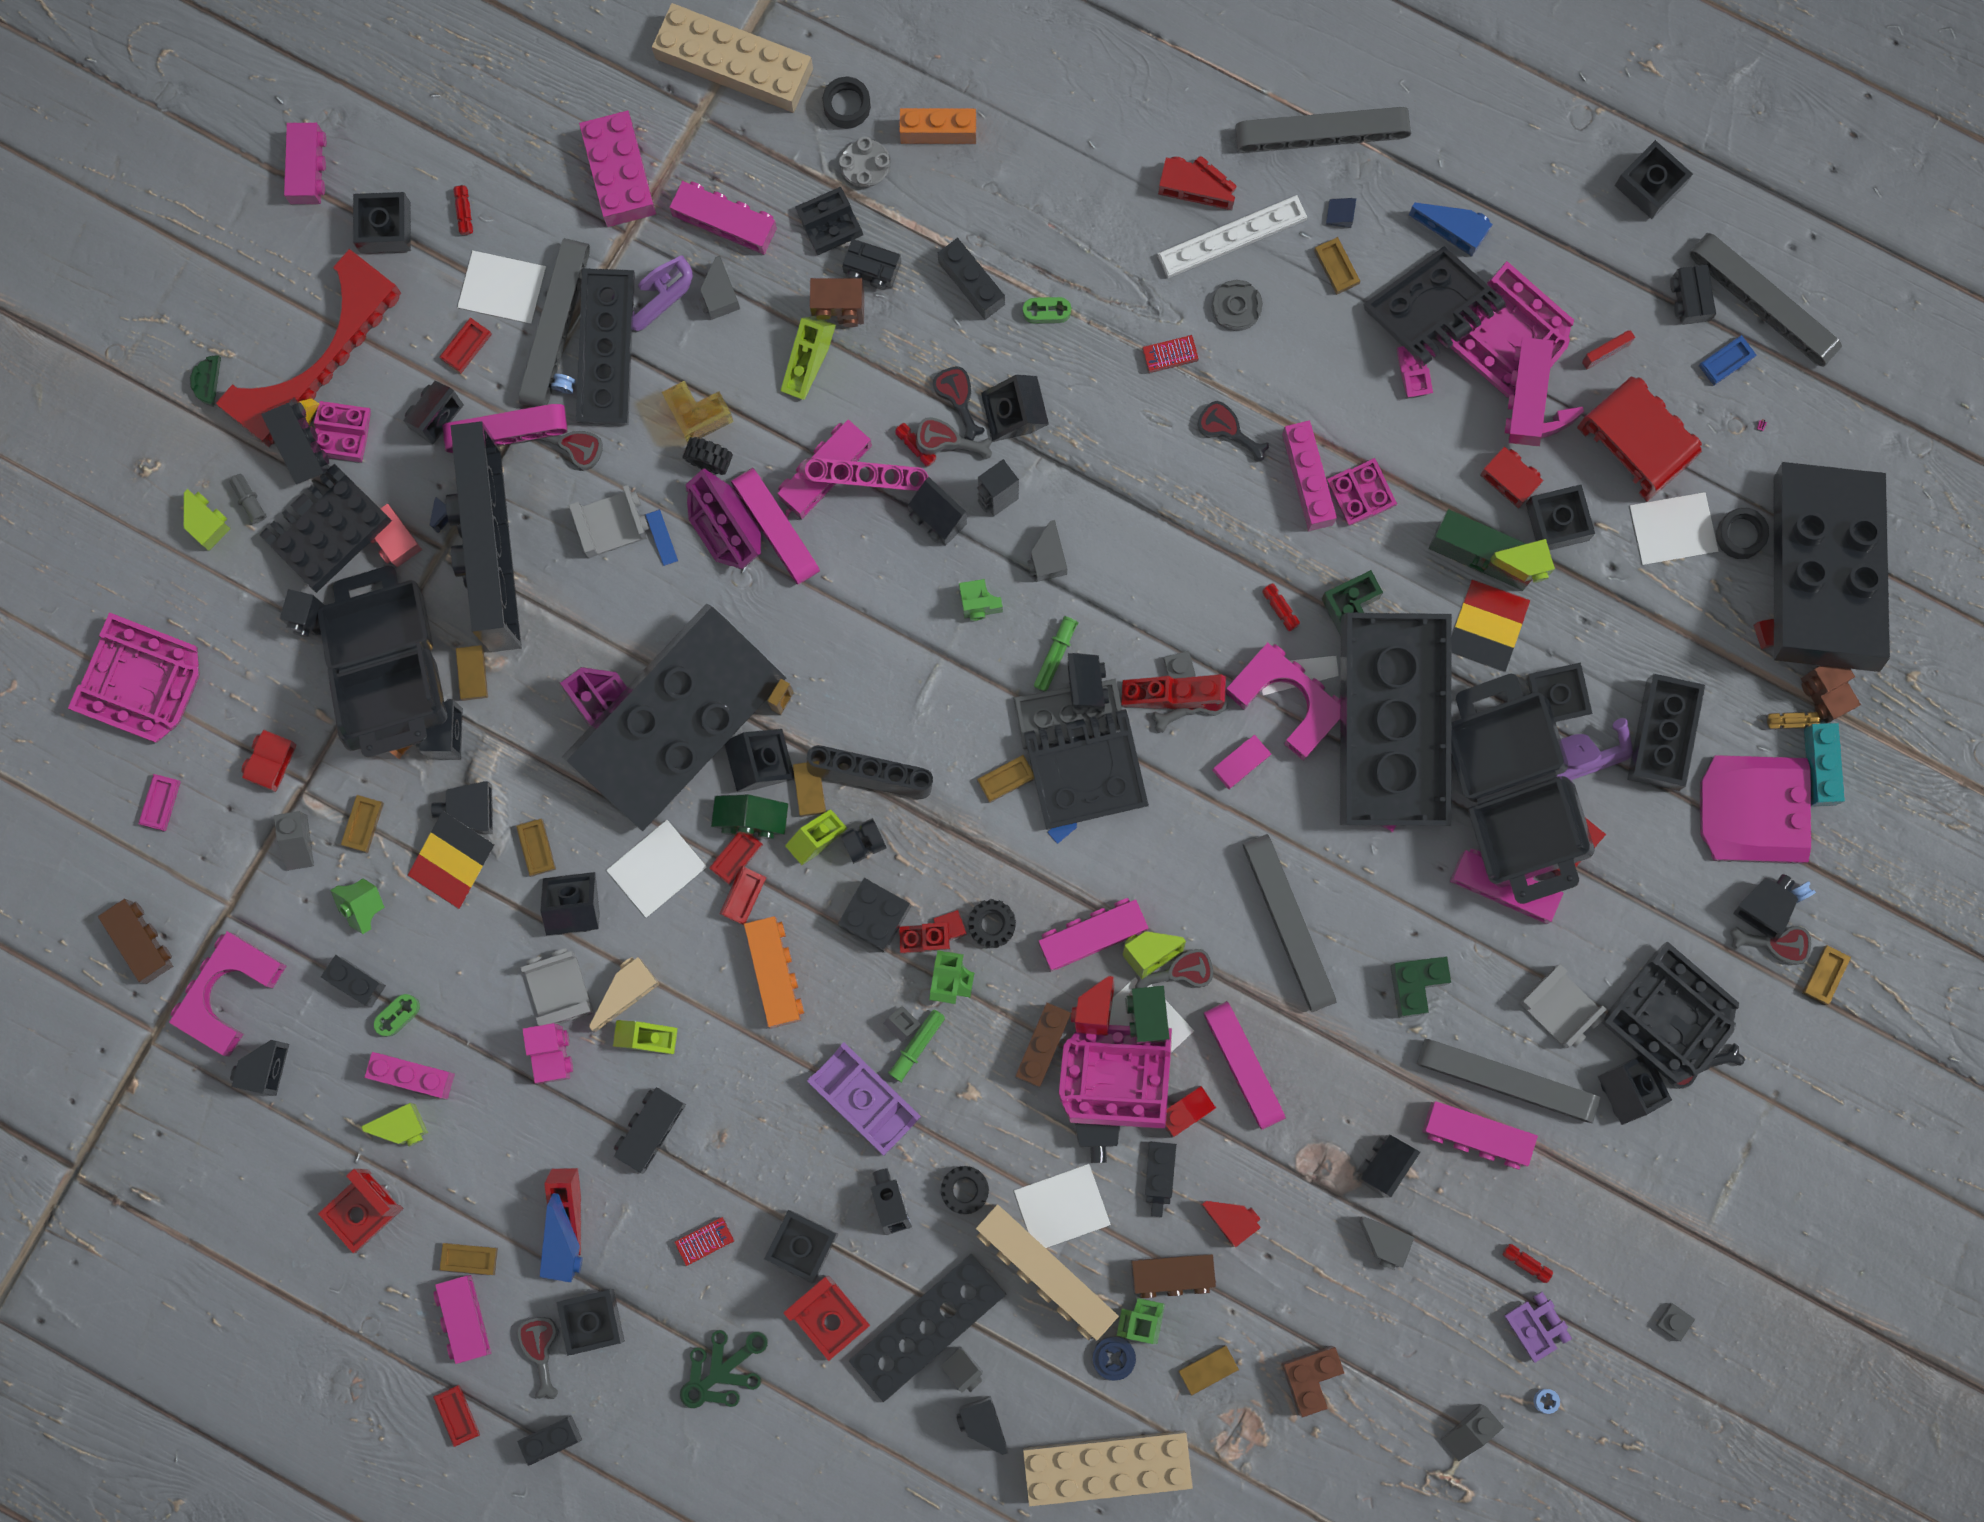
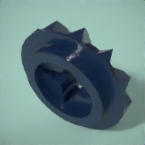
M1121 1337L1103 1339L1098 1343L1093 1352V1365L1098 1374L1107 1380H1122L1130 1375L1135 1367V1351L1132 1345ZM1106 1349L1114 1354L1121 1349L1123 1350L1119 1357L1123 1365L1122 1368L1115 1363L1107 1368L1105 1367L1110 1359L1105 1351Z

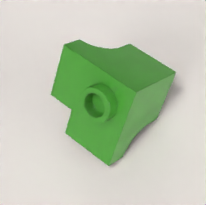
M985 579L959 583L964 619L970 618V621L985 619V615L1003 612L1001 597H995L987 591Z
M364 878L352 885H338L330 890L338 911L347 919L349 926L361 934L371 930L373 916L385 908L377 887Z
M937 950L929 1000L956 1004L957 996L971 997L975 973L964 967V954Z
M1137 1298L1134 1311L1121 1310L1117 1336L1150 1344H1158L1165 1304Z

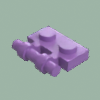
M1543 1291L1533 1296L1539 1305L1534 1310L1529 1302L1525 1301L1504 1315L1534 1363L1558 1349L1552 1340L1557 1335L1563 1344L1572 1339L1567 1331V1324L1564 1320H1560L1553 1309L1555 1305L1551 1299L1548 1300ZM1542 1315L1546 1316L1552 1326L1547 1331L1539 1320V1317Z

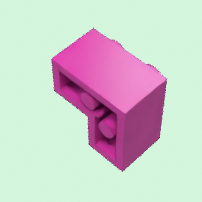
M555 1023L523 1028L526 1055L531 1057L534 1082L536 1084H544L570 1079V1072H573V1062L571 1056L567 1057L566 1046H569L567 1030H563V1026Z

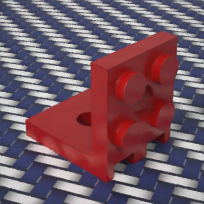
M354 1168L347 1174L346 1177L352 1183L318 1213L352 1253L359 1251L404 1209L391 1198L387 1189L374 1179L369 1169ZM355 1207L361 1208L364 1213L363 1219L358 1223L353 1222L350 1218V1213Z
M830 1275L824 1277L783 1312L789 1321L795 1320L828 1361L870 1326L868 1321ZM830 1314L837 1315L840 1319V1326L836 1330H829L825 1326V1319Z

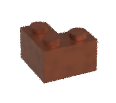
M810 278L811 316H816L817 319L822 320L830 319L831 316H837L839 324L850 328L857 327L858 324H864L865 295L862 278Z
M1819 666L1800 678L1804 693L1808 697L1811 696L1816 705L1815 711L1819 713L1820 719H1824L1826 723L1861 705L1848 683L1855 678L1851 669Z
M1329 1346L1281 1363L1299 1416L1303 1418L1328 1409L1319 1382L1345 1374L1336 1347Z

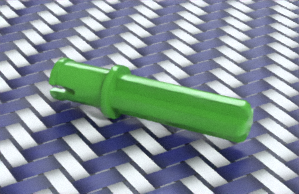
M1063 616L1056 636L1051 638L1053 643L1036 678L1035 688L1041 691L1048 690L1066 648L1071 646L1069 642L1076 626L1079 624L1076 620Z
M937 1010L931 1011L905 1050L900 1051L901 1055L891 1070L888 1071L889 1075L902 1083L913 1064L918 1063V1057L944 1022L945 1017Z

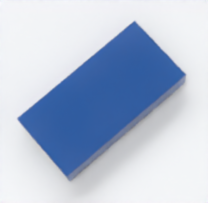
M1741 335L1700 363L1699 367L1713 386H1715L1754 359L1757 354Z

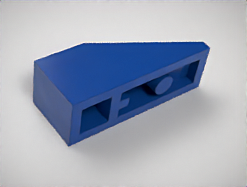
M1415 202L1409 213V216L1470 256L1474 255L1493 225L1484 214L1475 213L1467 209Z
M553 1193L546 1210L540 1277L572 1282L575 1273H580L583 1257H579L580 1245L560 1196Z

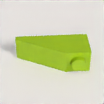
M815 316L801 318L781 387L782 392L802 400L806 398L829 350L836 324L817 319Z

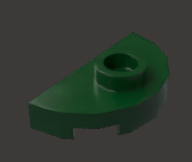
M219 355L206 357L198 366L193 368L190 375V387L195 396L204 404L213 407L221 363Z

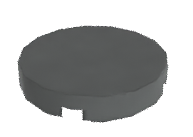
M1236 279L1227 281L1218 288L1213 295L1211 308L1213 316L1219 325L1228 330L1242 331L1256 324L1261 316L1263 302L1261 294L1252 284Z

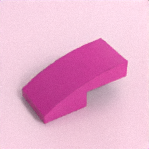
M1404 346L1397 347V356L1407 398L1433 393L1430 370L1427 368V364L1421 366Z
M1583 407L1558 410L1553 416V422L1543 423L1541 439L1554 435L1573 424L1584 412Z
M1253 735L1214 767L1212 771L1230 790L1252 770L1269 758L1271 753L1256 735Z

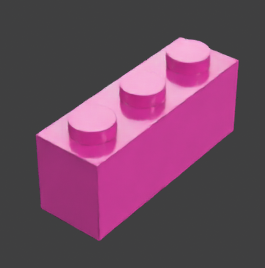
M287 123L284 196L290 204H321V195L325 194L322 171L326 169L325 157L322 156L323 147H326L327 139L326 133L322 131L318 123Z
M372 1052L364 1078L448 1099L455 1073Z
M472 1275L436 1284V1291L433 1292L434 1300L437 1307L441 1306L443 1317L440 1318L443 1332L448 1333L450 1343L447 1344V1351L450 1359H454L455 1364L492 1354Z

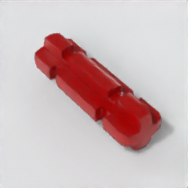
M1200 156L1193 162V165L1229 193L1233 194L1237 187L1236 184L1231 180H1226L1227 177L1212 164L1208 165L1209 162L1205 158Z
M465 185L455 186L453 192L456 199L455 208L458 231L461 235H470L473 233V226L471 223L470 202L468 201V189Z
M906 423L900 424L895 429V434L901 440H904V444L917 457H920V461L925 466L929 467L935 462V454L928 455L918 450L916 434L914 432L911 433V429Z
M1272 583L1266 586L1262 593L1267 600H1270L1269 604L1280 620H1284L1283 624L1286 629L1292 631L1297 628L1300 621L1296 615H1292V609L1284 597L1278 594L1279 590L1275 584Z
M1513 1244L1506 1246L1503 1251L1505 1258L1510 1261L1514 1260V1264L1532 1276L1536 1275V1278L1541 1282H1549L1553 1275L1552 1270L1546 1266L1542 1267L1540 1262L1525 1252H1520V1249Z

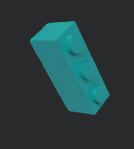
M1839 723L1811 724L1804 729L1805 753L1810 766L1811 807L1836 806L1845 802Z

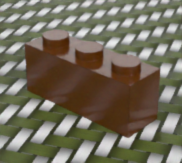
M123 899L100 914L98 918L138 982L148 984L174 967L170 962L172 955L164 945L160 946L156 939L158 937L157 931L150 923L147 924L142 917L145 913L136 901L133 903V901Z
M1046 1003L1015 1078L1038 1088L1041 1087L1071 1012Z
M1213 1254L1131 1260L1134 1293H1140V1298L1156 1297V1292L1167 1291V1296L1183 1295V1290L1194 1289V1294L1210 1293V1288L1216 1287Z

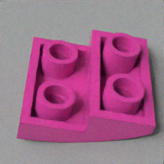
M320 401L314 420L315 431L318 436L317 443L320 449L326 452L328 458L362 463L368 437L371 409Z
M1375 458L1327 479L1349 526L1398 505Z

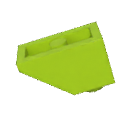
M1546 539L1495 552L1490 558L1492 564L1523 581L1532 579L1534 583L1549 579L1548 575L1555 570Z
M830 809L801 827L785 847L803 865L820 854L840 836L839 833L848 828Z
M1145 931L1139 936L1137 934L1131 936L1124 943L1122 956L1142 980L1182 953L1186 940L1179 936Z
M616 1020L613 1047L674 1054L678 1028L638 1021Z
M413 1103L402 1106L361 1126L362 1130L366 1133L397 1144L407 1143L408 1147L423 1140L422 1136L428 1133L417 1106Z

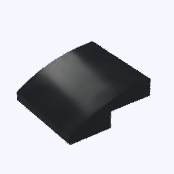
M842 187L795 206L817 256L850 242L852 238L856 239L863 236L862 229Z

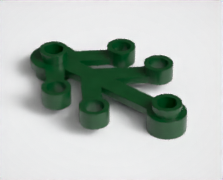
M724 1330L715 1331L711 1336L713 1351L710 1374L702 1381V1363L707 1358V1352L704 1348L697 1347L690 1353L692 1361L690 1381L681 1388L680 1399L682 1403L688 1408H698L705 1401L725 1403L728 1407L736 1406L740 1402V1394L737 1391L729 1390L726 1393L709 1391L708 1389L716 1383L746 1386L751 1390L757 1389L762 1381L759 1374L750 1373L742 1375L729 1372L751 1354L764 1352L768 1346L767 1336L758 1331L751 1333L746 1339V1345L722 1364L724 1345L728 1342V1334ZM717 1333H722L725 1337L724 1342L721 1344L715 1341ZM755 1337L762 1339L763 1343L759 1348L753 1345ZM697 1350L703 1353L701 1361H697L694 1358V1352ZM750 1376H755L758 1379L756 1386L749 1385L748 1379ZM691 1389L698 1391L699 1396L697 1399L690 1398L689 1392ZM730 1393L735 1394L737 1397L736 1402L733 1404L727 1401V1396Z

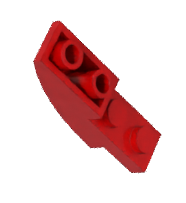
M1218 674L1175 679L1170 676L1123 680L1121 705L1135 708L1179 709L1205 707L1206 704L1224 703L1226 677Z

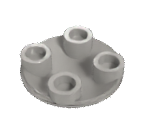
M861 137L858 141L851 143L839 159L841 172L845 179L859 187H870L878 184L886 177L890 169L888 151L882 144L871 140L869 137Z

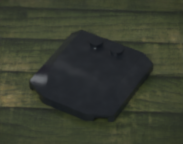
M1666 942L1651 956L1610 1008L1602 1024L1672 1084H1677L1702 1073L1734 1033L1736 1025L1734 1019L1736 1009L1739 1008V1002L1674 946Z

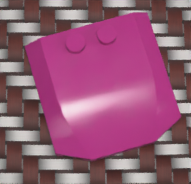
M1506 261L1486 283L1503 298L1506 307L1498 313L1494 312V316L1490 319L1481 314L1477 307L1472 311L1480 318L1481 325L1477 328L1471 325L1472 332L1458 342L1451 338L1453 345L1450 348L1509 398L1510 394H1515L1516 386H1511L1512 371L1518 370L1519 362H1514L1516 346L1521 347L1522 337L1554 341L1551 368L1568 348L1569 334L1574 319Z
M109 612L99 635L100 641L81 685L78 684L68 709L158 743L179 725L200 676L198 648L195 645Z
M1713 756L1706 773L1700 781V835L1703 841L1707 843L1712 853L1713 861L1808 863L1811 852V783L1808 759Z
M1109 1025L1108 1036L1076 1033L1075 1031L1071 1039H1068L1063 1046L1059 1098L1070 1123L1165 1128L1172 1028H1169V1041L1136 1044V1038L1130 1037L1129 1026Z

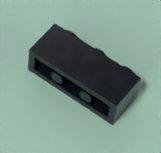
M958 237L937 252L938 263L985 320L1005 306V295Z
M295 397L267 408L261 413L296 485L324 474L330 468L328 465V455L324 450L320 449L317 443V433L312 426L309 427L305 418L306 411L303 405L297 402Z
M1004 459L978 476L977 495L979 499L977 501L986 513L990 511L995 516L1019 499V479Z
M658 1087L654 1091L651 1089L648 1091L642 1101L645 1105L640 1114L636 1112L628 1124V1127L631 1128L626 1137L621 1136L614 1146V1150H616L614 1157L640 1173H645L686 1106L685 1103Z

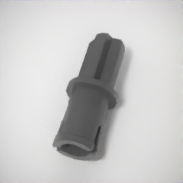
M242 474L232 476L229 482L239 499L238 504L243 506L250 518V522L256 524L263 521L267 515L256 499L257 493L252 492Z

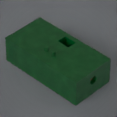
M1450 509L1447 510L1438 525L1428 549L1522 591L1532 581H1523L1492 564L1490 559L1495 552L1525 545L1526 543Z

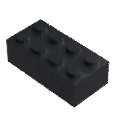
M1652 674L1646 680L1627 780L1676 791L1686 787L1705 690L1704 684L1659 674Z

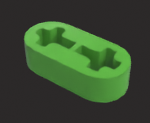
M1062 297L1030 298L1023 305L1025 320L1033 324L1063 323L1071 315V304ZM1035 305L1037 310L1046 311H1038L1037 316H1032V313L1027 310H1031L1032 306ZM1057 305H1062V308L1067 311H1063V314L1059 316L1057 311L1048 310H1056Z
M408 994L397 997L376 1017L374 1021L376 1032L386 1037L397 1034L419 1012L420 1003L418 999ZM403 1001H412L413 1003L410 1005L412 1011H403L399 1015L398 1012L403 1009L401 1003ZM395 1016L396 1019L390 1024L392 1029L382 1030L381 1028L384 1026L382 1020H391Z

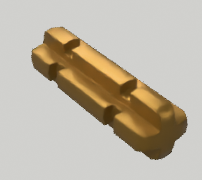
M1804 712L1782 713V716H1780V713H1770L1767 717V725L1770 729H1780V726L1783 729L1805 728V725L1808 727L1811 724H1820V716L1817 712H1807V715Z

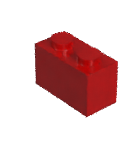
M1505 446L1480 474L1481 477L1518 509L1544 481L1540 478L1541 474L1534 467L1525 465L1516 451L1508 450Z

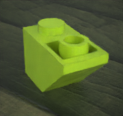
M186 489L184 491V529L210 551L231 528L224 523L227 518L217 508L212 512L206 506L209 501L202 494L197 492L194 495Z

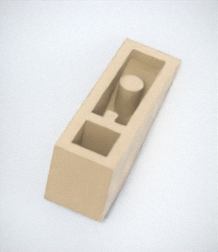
M631 957L619 966L621 970L616 973L589 1025L592 1031L597 1032L660 985L639 957L635 960Z

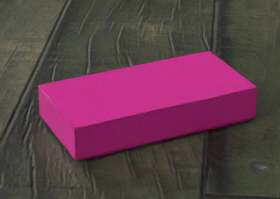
M153 774L138 824L166 831L181 781Z

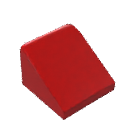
M1774 619L1755 623L1753 626L1761 650L1773 647Z
M958 910L933 918L935 923H949V941L967 935Z

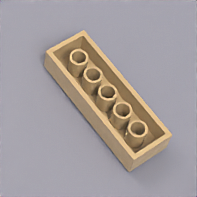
M671 3L652 45L656 60L792 113L795 112L813 71L812 58L808 55Z
M998 1204L976 1228L980 1232L976 1237L987 1247L993 1244L999 1250L996 1255L1008 1266L1011 1262L1019 1268L1016 1274L1027 1284L1033 1281L1039 1287L1036 1292L1046 1302L1049 1303L1051 1300L1059 1305L1056 1309L1057 1312L1068 1322L1073 1318L1079 1324L1076 1329L1086 1339L1090 1340L1093 1337L1095 1340H1098L1119 1317Z
M1185 1431L1023 1448L1029 1506L1193 1489L1187 1434Z

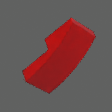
M948 922L899 927L900 953L902 954L950 949Z

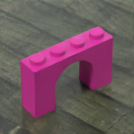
M1267 642L1226 688L1225 692L1227 696L1245 710L1255 697L1270 684L1283 682L1298 688L1305 697L1307 713L1303 722L1287 738L1284 745L1304 761L1339 722L1340 699L1335 695L1332 697L1328 695L1320 681L1315 678L1311 680L1304 674L1305 669L1295 661L1291 663L1284 657L1286 653L1276 644L1272 646Z
M227 931L225 935L222 934L217 939L214 945L216 949L212 956L207 957L201 964V973L198 978L192 980L185 990L187 995L182 1003L179 1002L171 1012L172 1018L169 1023L219 1054L230 1057L244 1034L214 1014L210 1004V993L215 982L227 973L239 971L264 986L273 988L287 966L236 934Z

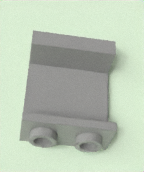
M628 485L623 486L625 492L588 505L581 506L579 501L569 505L584 552L588 558L647 539L645 530H648L649 527L644 515L639 516L637 507L641 506L636 491L631 492Z
M566 948L551 953V958L542 960V957H536L526 961V966L520 967L522 973L526 974L538 1014L536 1018L538 1026L552 1023L559 1025L594 1013L576 954L573 951L568 952Z
M1559 964L1519 1004L1564 1048H1568L1571 1045L1575 1048L1586 1038L1583 1033L1589 1027L1594 1029L1603 1021L1604 1017L1602 1014L1607 1009L1604 1006L1598 1007L1565 975L1568 971Z

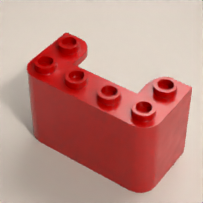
M1629 377L1589 412L1577 426V429L1585 437L1589 433L1596 435L1594 440L1596 442L1600 440L1634 475L1635 478L1632 481L1635 484L1640 481L1642 490L1639 494L1646 502L1651 500L1686 469L1702 452L1700 447L1702 443L1699 438L1694 434H1690L1684 428L1681 419L1676 415H1672L1666 409L1663 400L1658 396L1654 397L1648 390L1645 381L1639 377Z

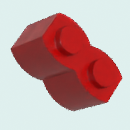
M263 730L261 735L258 734L253 741L252 749L254 751L250 759L247 758L242 765V778L276 792L297 744L289 739Z

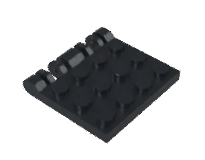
M1445 246L1363 304L1365 311L1404 346L1421 366H1425L1432 361V356L1436 358L1440 355L1438 346L1432 341L1433 338L1437 337L1442 345L1450 348L1453 345L1451 338L1458 342L1472 332L1471 325L1474 328L1481 325V320L1472 311L1477 307L1481 314L1490 319L1494 316V312L1498 313L1506 307L1503 298Z
M335 464L327 470L338 481L335 485L324 474L319 477L321 482L326 487H329L330 490L322 495L313 485L308 488L318 499L315 504L302 493L290 505L301 516L298 520L286 509L282 512L283 517L288 522H291L292 526L284 531L278 522L273 521L270 524L281 535L279 538L267 527L259 534L316 593L392 522Z
M1126 709L1116 711L1120 732L1117 733L1112 713L1105 714V721L1110 734L1100 736L1099 723L1096 717H1090L1094 736L1091 739L1088 737L1084 719L1067 722L1069 744H1065L1061 725H1054V732L1059 746L1049 748L1048 735L1045 728L1039 729L1043 750L1038 748L1034 730L1024 732L1046 830L1149 806Z

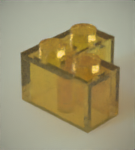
M685 381L662 392L687 443L690 437L703 438L734 422L720 391L697 403Z

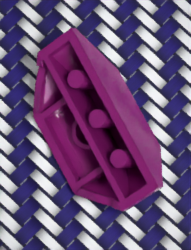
M702 469L686 483V492H688V520L716 562L744 569L761 554V530L734 488L708 470Z
M580 667L559 682L569 700L589 727L627 688L617 672Z

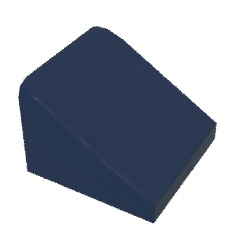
M1356 198L1330 199L1326 224L1351 228Z
M435 497L429 525L436 533H439L449 521L446 504Z

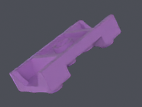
M844 1042L834 1055L807 1080L884 1156L921 1118L908 1103Z

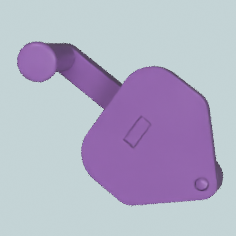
M683 255L655 268L638 284L640 290H658L660 294L637 314L633 311V330L642 331L688 291L693 278V272ZM681 272L682 276L668 288L667 284Z
M1619 718L1613 723V729L1618 733L1620 745L1601 752L1589 736L1585 734H1575L1561 739L1568 761V769L1557 776H1565L1570 780H1574L1628 760L1633 754L1627 719Z

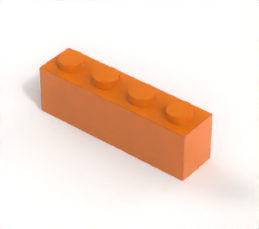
M773 916L745 923L744 927L768 1027L771 1029L801 1021L800 1015L804 1014V1008L801 998L796 999L794 989L798 988L795 972L790 973L788 963L792 962L789 947L784 948L782 937H786L783 922H778L777 918Z

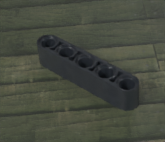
M821 745L813 746L807 753L806 768L811 775L915 799L927 798L932 791V773L924 768ZM814 758H822L825 762L823 764H815L812 760ZM841 763H846L850 768L848 770H841L837 766ZM866 769H872L876 772V774L868 776L865 775L863 771ZM898 775L901 777V780L894 782L889 779V776ZM922 780L927 783V786L918 787L914 782Z

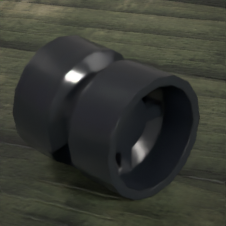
M873 818L860 823L857 830L852 827L839 833L853 864L867 858V853L869 852L876 854L887 848ZM868 836L870 841L863 845L861 838Z

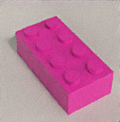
M629 111L579 123L607 227L657 215Z

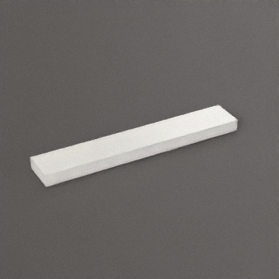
M1296 195L1158 253L1157 257L1167 278H1171L1307 220V215Z

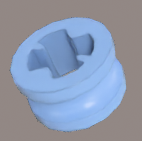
M554 374L555 382L551 383V388L561 393L573 394L572 385L576 384V380L563 374Z
M1809 881L1790 891L1797 896V903L1816 893L1815 890L1810 889L1811 883Z
M1542 1389L1535 1394L1533 1403L1539 1412L1551 1414L1558 1410L1560 1398L1555 1391ZM1546 1393L1550 1394V1400L1554 1401L1552 1406H1547V1410L1544 1409V1403L1540 1402L1541 1397H1546Z

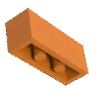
M900 108L901 144H976V108Z

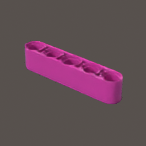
M562 404L543 405L459 420L442 425L445 451L448 453H453L450 425L482 421L498 446L557 436L568 432L565 406Z
M807 458L803 460L799 468L801 476L808 481L918 491L923 482L928 478L927 472L919 467L824 458ZM813 462L819 467V472L814 477L808 472L809 465ZM837 465H841L844 469V475L840 479H837L834 475V468ZM863 467H866L869 471V478L866 481H862L859 477V472ZM889 469L894 473V480L890 484L884 478L886 471ZM913 472H916L919 476V482L915 486L909 480Z
M752 467L731 480V484L796 584L799 585L819 573L820 569L755 469Z
M1228 1001L1203 1012L1206 1022L1259 1128L1264 1130L1286 1119Z

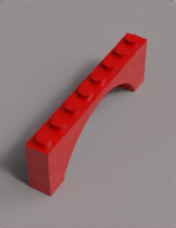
M350 249L333 267L339 276L341 284L342 309L336 334L322 357L302 374L280 384L260 388H237L232 384L216 402V405L267 447H270L272 443L275 444L261 413L267 408L294 397L298 403L307 399L314 400L317 395L316 392L320 387L330 382L333 372L338 366H342L348 361L351 351L365 341L369 330L379 325L383 319V314L388 308L394 307L399 300L401 292L397 286Z

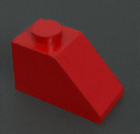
M1113 976L1106 977L1078 997L1077 1007H1072L1071 1023H1075L1076 1033L1108 1036L1115 989Z
M1202 1086L1167 1109L1165 1128L1172 1138L1216 1109Z
M1212 1201L1201 1203L1211 1219L1235 1248L1261 1228L1257 1223L1261 1219L1252 1207L1247 1210L1242 1205Z

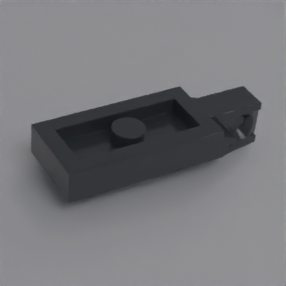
M1149 1141L1145 1195L1146 1202H1152V1217L1161 1218L1163 1215V1205L1170 1204L1177 1144Z

